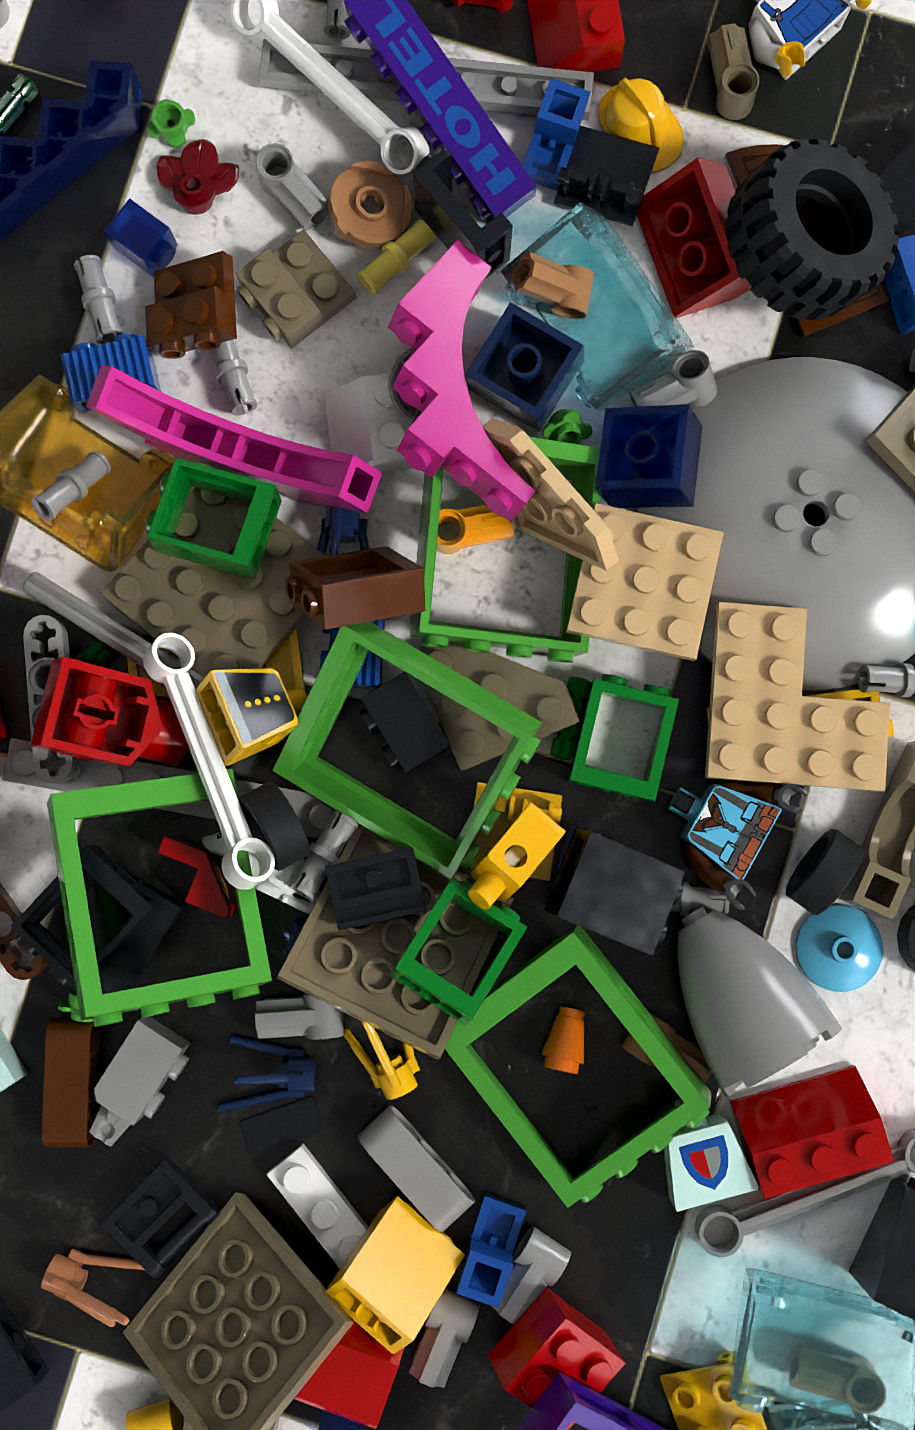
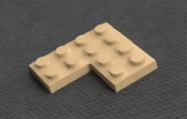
M719 602L716 605L705 778L876 792L885 791L890 703L802 696L807 609Z

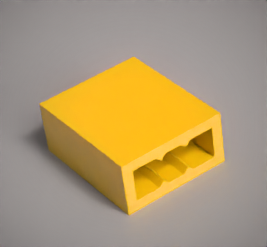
M396 1196L378 1212L325 1292L335 1299L355 1322L394 1355L414 1341L465 1254L454 1245L448 1235L439 1232L428 1223L415 1206L404 1202L399 1196Z

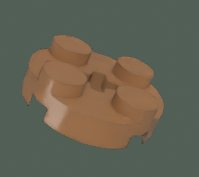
M359 161L350 165L347 170L339 174L334 180L328 195V213L334 224V232L341 240L349 241L351 244L364 249H382L389 241H396L409 225L413 214L411 192L406 184L403 187L400 180L395 177L396 174L391 172L385 164L376 161ZM366 197H372L374 205L380 206L381 211L369 214L361 207L360 203H364Z

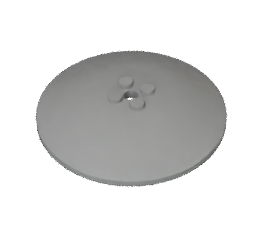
M791 357L769 360L747 366L716 381L717 394L710 403L702 407H689L685 405L663 432L645 468L636 511L637 513L724 532L698 653L711 663L713 662L716 605L719 602L807 609L802 691H823L858 684L859 675H867V673L860 672V668L863 665L896 667L898 664L906 661L915 654V493L865 440L908 392L885 377L860 366L816 357ZM816 505L823 510L825 515L823 525L812 526L805 521L803 516L805 506Z

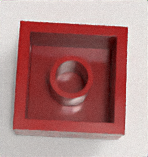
M548 1287L543 1290L487 1355L504 1389L531 1409L558 1372L601 1393L626 1364L602 1328ZM571 1421L566 1430H569L575 1422Z

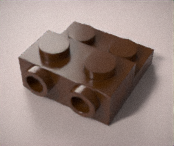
M220 251L154 271L155 303L145 306L148 348L159 352L163 358L177 359L184 357L187 351L195 349L212 350L220 347L222 342L237 339L233 257Z

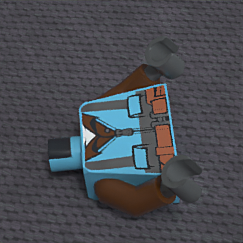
M724 779L719 785H709L701 798L680 787L669 804L668 810L688 820L680 838L686 842L684 853L698 879L719 894L726 895L728 901L739 911L745 910V907L735 900L736 895L740 891L747 890L756 897V892L744 878L782 811L781 808L775 805L780 804L784 809L793 814H800L803 811L799 807L789 804L790 797L795 793L808 796V793L796 784H788L783 787L777 783Z

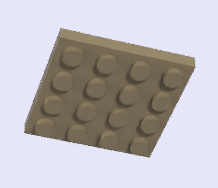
M194 488L187 497L173 538L233 555L251 503ZM276 517L255 580L159 553L154 549L150 541L147 540L100 594L154 640L164 633H176L187 639L195 653V661L190 669L203 678L213 670L261 669L307 617V615L289 602L286 594L285 581L287 577H290L289 562L323 557L325 555ZM166 649L171 654H173L177 659H179L173 651Z
M359 824L340 856V863L401 849ZM415 858L427 911L338 931L327 881L277 979L438 1060L445 1049L457 1020L389 976L451 879ZM457 871L452 878L458 883L463 880L474 885L476 882L472 877L460 871ZM510 897L505 902L497 899L493 905L497 907L500 904L510 908L514 898ZM451 900L414 960L470 995L499 931Z
M235 1192L219 1212L220 1215L206 1228L123 1331L125 1337L193 1430H269L354 1323L338 1302L325 1292L326 1288L250 1199L243 1193Z

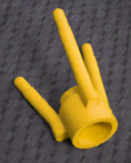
M362 1022L379 1059L375 1066L348 1028L344 1029V1038L370 1074L375 1088L382 1089L386 1100L401 1097L418 1086L414 1073L418 1072L420 1068L414 1056L413 1047L402 1042L405 1059L402 1060L400 1054L388 1057L375 1028Z

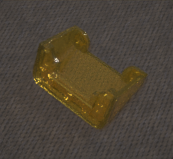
M39 374L0 411V504L97 567L113 572L124 562L145 531L150 512L157 510L162 497L160 485L163 475L167 470L171 471L175 459L165 451L150 449L139 460L75 419V410L70 402L68 390L64 386L53 383ZM95 450L102 453L108 459L111 465V472L88 489V495L80 502H71L50 521L43 519L35 512L31 503L32 498L56 481V475L64 468L72 469L86 458L91 451Z

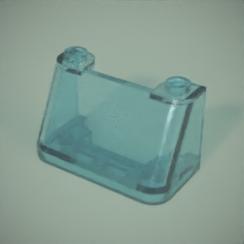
M582 203L577 204L501 270V273L508 281L505 289L517 305L521 306L525 303L535 308L544 322L584 345V362L578 370L580 374L576 378L579 386L575 388V391L588 408L594 407L595 410L604 409L670 366L680 354L694 348L691 339L612 225L601 213ZM532 252L559 265H577L592 270L595 273L587 317L584 319H569L557 316L550 311L551 305L515 291L514 284L510 279L513 266L517 264L521 254Z
M746 1268L741 1291L728 1387L729 1398L735 1399V1404L738 1407L756 1413H762L764 1406H773L774 1402L778 1401L864 1424L869 1430H915V1321L874 1301L871 1297L764 1270Z

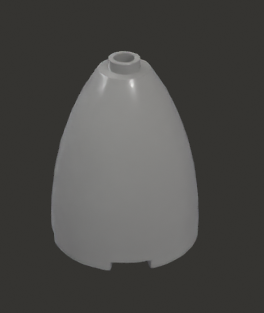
M704 907L681 919L685 928L678 932L677 957L685 1007L704 1059L725 1097L735 1093V1088L740 1084L744 1083L749 1088L806 1056L807 1052L817 1046L816 1042L820 1040L818 1035L821 1034L824 1040L827 1041L842 1030V1027L826 1003L803 974L781 952L760 935L739 921L717 910L707 913Z

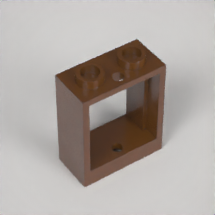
M387 546L289 562L290 577H287L285 581L289 602L325 630L425 611L424 568Z

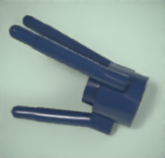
M326 507V516L321 520V534L317 549L325 555L327 544L330 540L329 555L338 554L339 543L352 542L354 535H358L360 550L370 549L367 537L368 520L359 518L360 512L338 507Z
M229 1036L228 1041L232 1044L286 1057L288 1061H280L279 1073L255 1074L236 1076L234 1078L236 1085L279 1084V1088L283 1089L219 1103L217 1105L219 1112L289 1097H304V1092H315V1056L305 1057V1048H287L247 1037Z

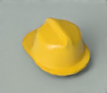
M625 77L603 96L599 105V121L606 133L659 147L652 172H659L670 167L679 158L684 145L683 130L656 85L651 81L641 78L628 80Z

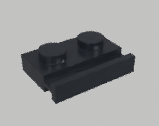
M413 847L325 866L338 931L427 911Z

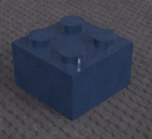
M510 302L465 374L468 389L540 432L583 364L584 345Z

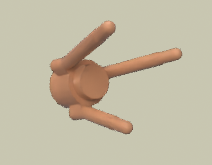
M74 1248L68 1257L61 1254H56L53 1257L41 1283L43 1290L69 1301L109 1327H114L116 1322L124 1326L129 1323V1317L82 1291L89 1273L87 1270L82 1269L83 1264L144 1270L136 1260L86 1254Z

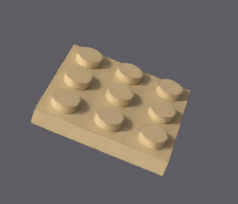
M595 503L593 510L613 533V543L619 561L608 571H605L582 560L566 632L695 661L697 659L724 532Z

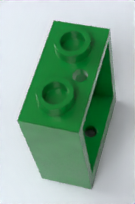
M176 457L171 471L167 470L163 475L160 485L162 497L157 510H152L146 522L148 540L159 553L255 580L282 502L276 485ZM191 486L251 503L233 555L173 538Z
M603 674L601 680L594 678L591 682L567 782L648 802L655 801L679 699L668 697L670 690L663 687L645 684L643 690L627 687L628 680L625 678ZM601 695L662 709L646 781L585 766Z
M451 879L389 977L458 1022L466 1025L474 1018L526 931L527 926L519 922L520 916L515 911L504 905L499 904L497 907L492 905L488 910L480 908L471 901L467 894L473 884L463 880L458 883ZM451 900L507 936L471 996L414 960Z

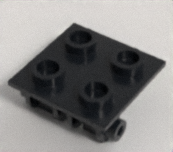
M580 126L567 167L560 168L557 178V184L560 187L553 203L633 227L659 152V147Z

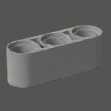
M390 1105L357 1135L368 1154L439 1232L445 1231L476 1202L464 1183L394 1106Z

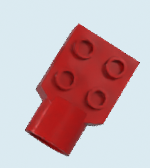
M64 656L52 660L30 747L114 767H130L138 757L173 766L180 764L188 748L187 741L172 703L155 698L150 679Z

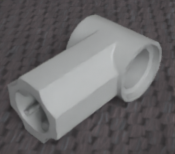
M277 143L262 147L257 153L256 167L263 190L270 196H274L305 231L311 228L314 229L328 214V199L294 162L293 155L288 148ZM279 165L286 168L285 172L278 176H272L267 173L273 166Z
M690 350L680 354L672 363L671 371L629 392L631 401L643 424L646 425L684 405L702 407L715 398L717 386L709 357L704 352Z
M303 993V996L258 999L255 1011L258 1039L305 1036L306 1039L319 1040L344 1036L343 1012L307 993Z
M530 1227L513 1255L514 1265L500 1308L492 1307L501 1317L512 1324L516 1323L547 1285L551 1287L557 1282L569 1262L571 1251L536 1227Z
M444 1289L424 1322L426 1327L411 1361L409 1374L413 1375L420 1383L429 1387H445L462 1342L466 1343L471 1335L480 1308L479 1302Z

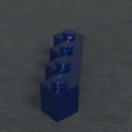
M89 60L85 101L42 98L38 139L0 136V239H4L139 129L143 89L132 63Z

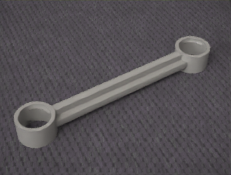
M915 1128L905 1132L899 1140L898 1148L891 1150L894 1159L892 1163L762 1199L733 1211L721 1205H711L704 1208L698 1214L695 1221L697 1238L709 1254L716 1257H727L734 1254L740 1248L743 1237L911 1172L915 1174V1166L910 1160V1151L915 1143ZM715 1217L728 1218L733 1222L732 1237L721 1245L708 1243L704 1239L706 1224Z

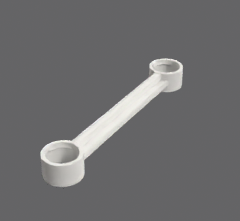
M231 0L230 16L237 30L245 35L261 34L381 145L382 160L391 172L400 175L414 172L417 164L430 154L429 142L424 133L416 127L399 128L279 17V8L276 0H257L261 8V19L257 27L249 18V0ZM401 135L407 137L413 146L414 156L410 166L404 164L397 153V142Z
M164 633L158 636L146 650L143 657L144 668L152 679L166 686L228 848L222 859L223 875L232 886L238 889L254 888L272 874L275 866L273 852L265 842L253 838L188 672L195 661L194 649L183 636L176 633ZM157 648H166L173 651L180 660L181 669H171L165 666L158 658ZM238 851H247L256 858L260 869L258 877L248 876L241 871L237 863Z

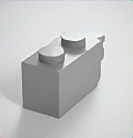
M150 1016L139 1019L94 1088L96 1102L101 1104V1107L89 1133L111 1147L130 1125L134 1126L144 1115L151 1119L165 1098V1095L160 1090L168 1077L175 1081L186 1066L189 1057L185 1056L184 1052L190 1042Z

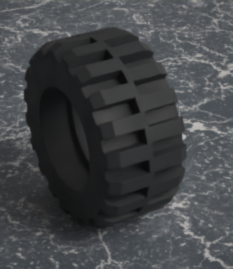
M799 139L778 148L736 188L735 195L730 199L727 208V215L729 217L726 219V236L731 237V241L728 243V251L731 259L735 258L738 263L736 271L741 280L746 278L752 286L750 291L757 298L763 297L766 299L768 307L776 312L785 310L787 311V316L801 320L805 317L807 320L812 321L823 320L827 316L832 317L871 291L890 272L895 259L894 254H896L899 236L894 234L898 229L897 214H892L890 207L893 202L889 192L884 193L879 185L882 180L875 171L870 173L864 166L866 162L861 157L849 155L847 153L848 148L842 145L832 144L828 146V140L810 139L808 141V139ZM798 213L806 217L815 226L826 249L818 245L809 236L799 219Z

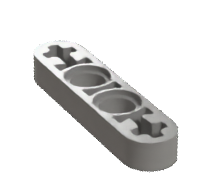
M49 615L33 617L26 624L23 634L31 742L44 690L39 685L38 677L40 672L44 668L50 667L52 660H55L54 658L46 657L37 660V655L46 656L44 643L36 640V636L44 632V626L47 625L50 630L56 632L55 637L48 639V652L53 655L58 654V658L63 656L70 658L67 630L61 622ZM32 747L33 767L40 779L53 784H62L71 780L78 769L77 757L56 753L58 757L66 760V765L59 767L58 775L55 776L53 770L46 768V762L53 760L54 752Z

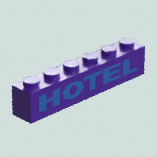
M345 0L344 4L348 18L344 22L350 33L359 44L363 40L367 42L374 52L370 56L371 62L383 79L390 75L399 88L395 95L404 110L409 115L415 111L424 125L419 129L426 136L430 147L433 150L438 147L442 150L447 148L452 154V178L458 185L465 182L473 196L469 198V201L480 218L485 220L489 217L492 220L501 212L507 218L535 197L536 184L408 0Z

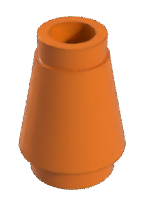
M559 1007L558 1015L555 1018L541 1055L545 1056L543 1067L578 1074L579 1064H584V1011Z

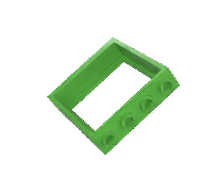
M529 437L567 480H572V486L592 509H594L595 503L600 504L604 448ZM441 467L432 479L424 474L416 564L424 568L425 611L411 615L410 637L422 638L423 646L447 648L448 642L464 643L465 651L489 653L491 647L505 648L507 656L531 658L532 652L546 653L548 661L571 663L573 662V657L588 653L589 637L566 632L582 559L567 552L559 637L430 621L444 468Z
M372 622L353 624L340 628L298 716V725L291 731L273 771L400 849L413 847L415 858L452 879L461 866L468 870L479 854L482 847L475 842L481 832L488 835L498 820L501 812L494 808L500 797L508 800L521 777L514 772L520 761L528 764L539 747L541 740L536 738L535 735L542 722ZM369 651L513 735L456 840L318 757Z
M226 769L238 798L233 769ZM199 773L50 794L47 808L81 1021L93 1019L94 1027L122 1022V1013L141 1009L142 1017L170 1012L169 1003L187 1000L188 1008L215 1003L214 994L232 991L233 999L260 994L259 985L272 981L255 887L246 890L235 887L249 966L102 994L74 820L207 801L209 798ZM238 851L237 863L239 868L246 875L253 877L248 852Z
M576 924L493 986L474 1018L468 1024L463 1025L457 1021L445 1046L447 1053L567 1208L578 1200L586 1203L593 1199L603 1189L602 1183L612 1176L616 1175L617 1178H622L638 1164L637 1159L649 1150L654 1154L664 1149L673 1140L674 1136L672 1134L684 1125L688 1128L698 1125L708 1116V1108L711 1106V1091L585 930ZM577 965L683 1101L573 1178L470 1043L573 966Z

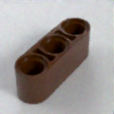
M51 1018L48 1023L45 1039L42 1141L44 1147L91 1148L95 1137L89 1131L97 1116L94 1088L98 1083L100 1038L99 1026L94 1027V1021L78 1022L71 1018Z

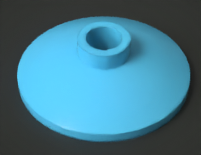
M831 905L819 915L811 914L804 921L796 939V956L802 971L814 984L829 991L848 992L864 986L874 977L882 961L883 943L877 926L865 913L850 906ZM846 941L850 946V953L848 956L841 958L837 954V947L841 942Z

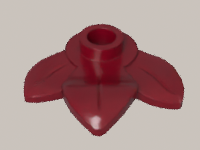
M199 139L190 142L183 149L181 157L162 155L157 162V176L160 184L173 192L175 202L179 207L189 214L198 215L205 213L211 208L216 195L228 192L235 186L239 178V165L226 162L219 163L218 153L213 143L207 139Z

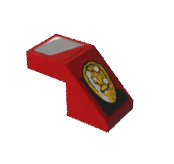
M164 836L158 853L198 868L185 902L224 918L233 916L236 907L214 854L203 847L178 837Z

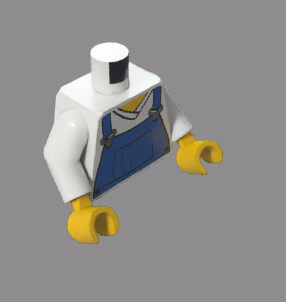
M755 0L758 4L754 8L748 25L754 59L758 63L776 68L780 75L787 80L800 67L805 66V62L841 30L852 7L850 3L855 1L858 8L866 9L872 0Z

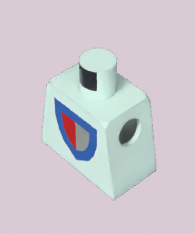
M682 1099L676 1100V1101L674 1102V1103H675V1106H677V1105H678L679 1103H681L683 1100H682ZM722 1114L707 1116L702 1122L692 1128L684 1125L672 1134L674 1136L673 1140L664 1148L668 1194L676 1212L758 1190L757 1182L728 1121Z

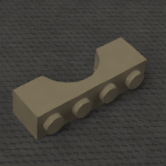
M915 741L906 744L861 846L864 850L862 862L846 889L839 896L840 900L877 917L894 920L911 881L909 867L915 847Z

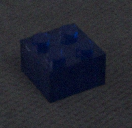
M689 404L605 408L595 490L609 506L615 508L694 507L703 426Z

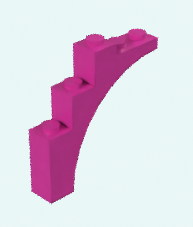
M457 240L398 303L388 325V328L396 334L402 343L416 350L402 366L392 389L400 394L405 403L416 407L422 412L408 428L396 451L404 456L411 467L423 471L431 479L441 467L450 473L456 483L469 488L484 500L491 511L504 516L512 522L535 493V490L510 468L489 440L473 409L463 370L462 339L465 317L471 302L478 294L492 267Z
M101 365L86 404L87 408L145 438L144 443L174 459L177 457L191 462L208 464L216 469L274 484L278 491L301 503L332 508L338 507L345 510L368 513L382 475L381 471L355 455L295 443L236 424L175 399L136 380L113 366Z

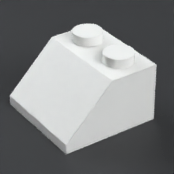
M389 373L362 376L324 394L331 451L355 455L381 472L413 469L407 463L404 456L396 451L412 422L401 416L391 401L388 390Z

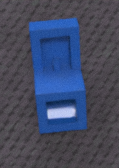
M550 78L537 115L534 135L523 163L524 169L534 183L558 191L560 187L557 184L558 174L561 167H567L590 97V91Z
M484 1192L470 1234L456 1294L500 1308L514 1265L513 1250L526 1214L525 1205Z

